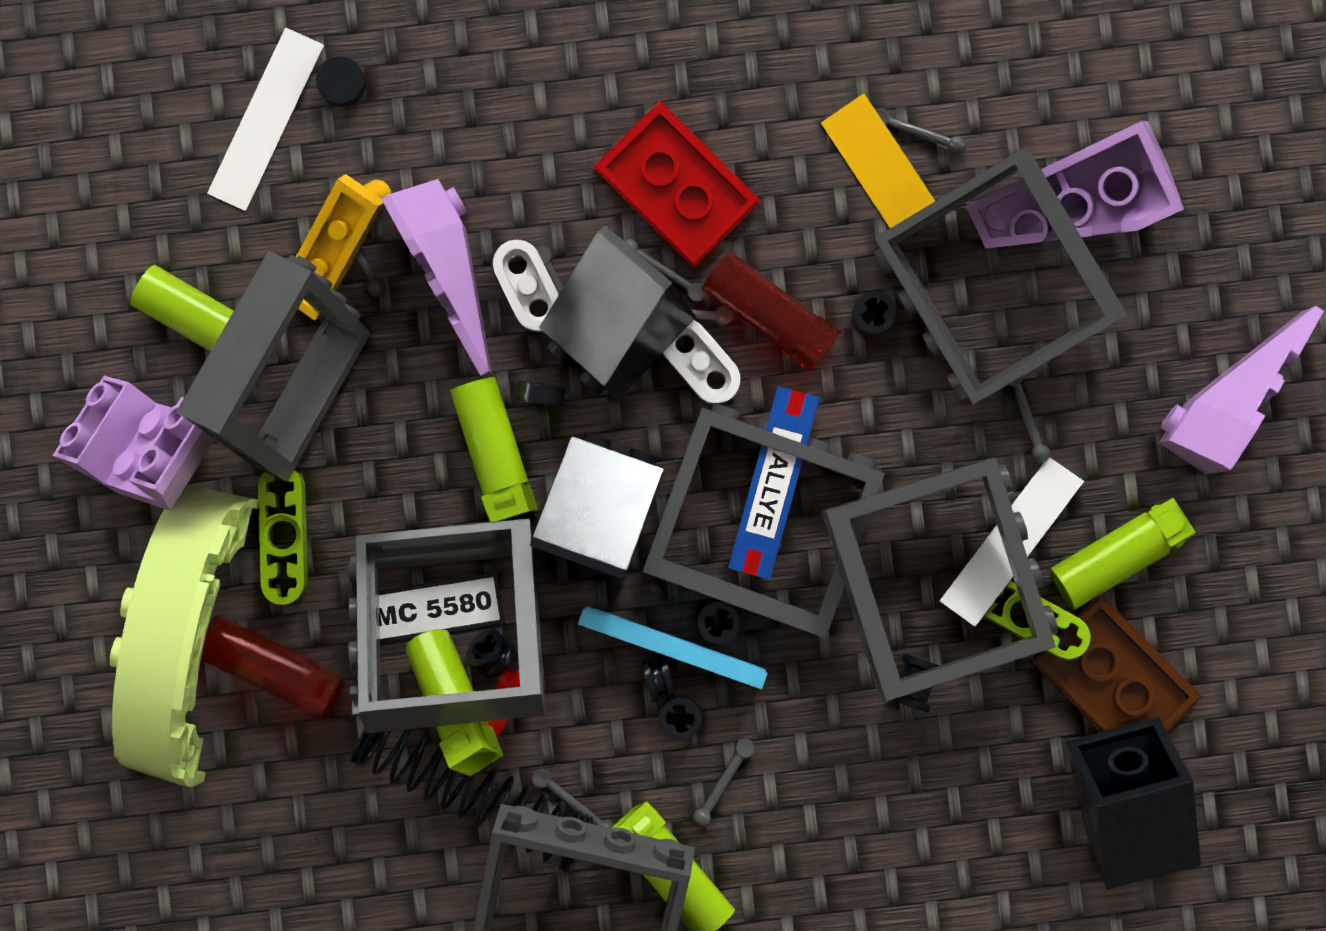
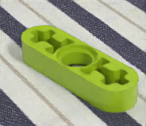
M295 469L288 482L294 483V490L285 494V507L291 508L296 506L295 516L284 513L269 516V507L280 508L279 495L270 492V483H276L279 479L264 472L258 483L261 589L269 601L278 605L293 604L299 601L306 593L308 587L305 482L302 475ZM280 521L291 523L296 530V540L287 549L275 547L270 539L272 527ZM297 554V564L287 562V575L290 578H296V587L288 589L287 597H282L281 589L273 588L272 585L273 579L281 577V563L271 564V555L288 557Z
M1009 581L1004 589H1008L1014 594L1006 601L1002 617L992 613L998 606L997 603L993 602L983 618L1015 636L1025 639L1032 636L1030 627L1020 628L1012 622L1010 617L1012 606L1020 602L1021 599L1016 583ZM1004 589L999 594L1001 598L1003 597ZM1041 598L1043 607L1050 606L1053 614L1057 616L1056 623L1058 629L1065 631L1069 625L1074 626L1078 629L1075 637L1081 641L1079 647L1071 645L1064 651L1057 647L1060 639L1053 634L1056 647L1045 650V652L1064 661L1075 660L1082 656L1087 650L1091 639L1086 623L1073 614Z

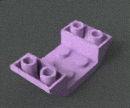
M103 376L101 381L89 391L86 404L74 423L70 424L62 433L60 445L52 456L119 494L170 511L214 442V439L176 413L184 397H181L173 407L165 406L154 402L129 382Z

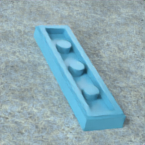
M590 606L583 608L578 625L759 689L763 688L768 674L763 667Z

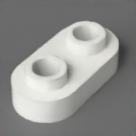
M523 240L508 241L502 244L494 255L493 269L520 324L530 331L542 332L539 326L559 294L535 247ZM516 258H522L527 262V268L521 274H513L509 270L511 261ZM541 300L547 303L548 311L544 316L535 317L530 313V307L535 301Z
M693 320L663 352L666 360L704 402L722 404L732 399L738 391L740 373L737 366L698 322ZM682 336L690 337L694 342V348L688 353L678 351L675 345L678 338ZM719 372L724 376L725 384L722 388L712 389L708 386L707 377L710 373Z

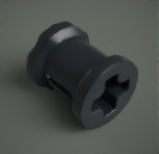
M903 653L901 660L905 664L900 678L940 665ZM932 687L893 699L892 701L929 713L931 706L928 703V697Z

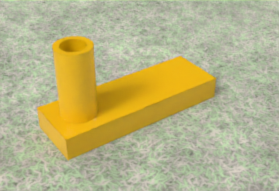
M347 174L338 178L296 255V257L299 255L317 267L315 273L329 280L332 283L331 289L335 291L338 289L381 209L385 207L381 199L391 194L389 186L382 180H372L362 186ZM303 299L298 309L313 320L321 317Z

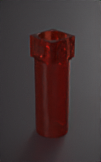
M730 250L720 260L701 287L703 291L773 342L810 373L813 372L842 333L822 317L816 316Z
M217 615L207 629L201 655L202 661L291 703L316 717H327L344 683L342 676L319 666L318 662L221 615Z

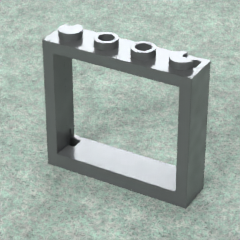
M1027 146L875 237L880 248L874 251V254L879 260L880 266L888 277L894 273L897 275L904 287V290L898 293L904 307L912 318L920 314L929 330L922 334L926 344L936 359L944 355L953 370L952 373L947 375L952 388L955 389L961 400L969 397L973 405L1127 316L1119 299ZM1019 172L1103 313L981 383L899 244Z
M268 251L176 413L245 462L287 483L371 332L359 321L361 313L345 304L347 299L331 289L332 283L329 280L315 273L317 267L299 255L295 257L290 254L287 260ZM304 299L324 320L258 436H255L235 421V418Z
M716 403L713 404L712 410L702 407L642 572L826 638L844 589L837 562L832 571L817 614L663 559L710 428L760 446L772 448L802 459L807 463L863 482L864 485L859 499L877 494L885 473L874 470L877 462L865 456L849 452L848 458L844 459L830 454L831 445L818 439L809 437L808 443L805 445L766 431L767 421L759 419L757 427L739 421L741 413L729 407ZM871 513L852 518L850 521L858 547Z
M996 457L821 511L879 698L884 701L893 700L1056 647L1052 636L1058 633L1056 619L1050 606L1043 607L1037 589L1043 586L1042 575L1035 559L1028 560L1023 541L1028 539L1026 524L1019 511L1013 513L1008 494L1013 493L1012 480L1006 466H999ZM982 478L1032 636L900 678L850 519Z
M530 518L356 536V556L350 557L348 569L351 583H357V597L349 598V617L351 626H357V641H350L349 656L352 671L358 670V685L350 687V696L352 699V715H360L366 733L546 715L535 548L529 546L533 537ZM513 557L520 687L381 701L378 570Z
M500 805L491 835L473 931H491L508 844L671 880L660 931H677L691 876L695 847L683 845L672 839H656L634 834L623 828H607L589 824L574 817H558L540 813L525 806Z

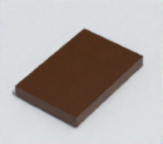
M1102 595L1090 600L1075 615L1086 623L1091 636L1090 644L1082 656L1075 660L1064 661L1042 651L1029 660L1099 732L1155 717H1160L1168 732L1202 698ZM1069 625L1065 631L1060 630L1056 634L1060 639L1057 647L1064 651L1071 645L1079 647L1081 641L1075 637L1078 629Z

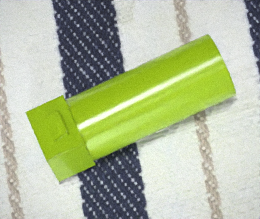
M157 265L151 266L143 274L130 300V305L210 352L234 312L232 309Z
M496 377L483 378L450 390L483 494L481 499L490 522L506 521L537 511L538 507L531 485L528 483L529 481Z
M1172 498L1161 505H1154L1148 513H1142L1049 568V573L1064 600L1075 610L1167 556L1172 549L1174 551L1178 550L1196 532L1175 499Z
M430 630L414 637L408 642L405 647V653L423 696L474 692L452 637L447 630ZM487 721L435 726L441 739L439 745L451 770L472 776L504 755L493 727L488 725Z
M647 801L634 806L612 827L623 828L634 834L656 839L678 841L665 826L666 823ZM693 860L680 920L689 931H716L733 915L735 909ZM642 874L663 900L667 902L671 880Z

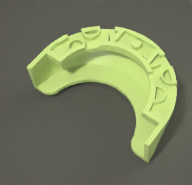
M186 485L170 511L167 509L163 510L145 551L134 588L128 587L124 592L120 607L121 617L126 618L122 638L117 637L115 639L110 654V666L116 667L112 708V736L114 757L117 758L120 765L181 786L194 787L204 782L206 772L197 771L204 738L198 736L196 725L185 722V715L187 711H192L195 706L203 645L214 602L220 587V580L215 579V570L222 563L229 564L238 549L244 547L252 508L259 509L258 499Z

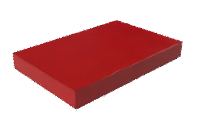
M661 101L593 166V171L693 270L761 203V200Z

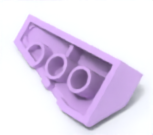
M1148 121L1136 123L1041 169L1081 237L1138 231L1184 210L1167 161ZM1023 178L966 205L985 249L1059 240Z
M439 179L383 197L381 199L412 256L422 266L429 286L441 306L448 313L451 325L482 378L492 376L467 232L459 217L467 213V210L455 188L452 187L445 191Z
M1314 306L1300 312L1185 402L1182 407L1176 404L1161 424L1160 428L1166 432L1159 441V444L1205 474L1230 471L1265 415L1257 411L1258 407H1263L1272 396L1274 397L1285 381L1283 375L1278 373L1282 365L1285 367L1290 366L1297 359L1324 311Z

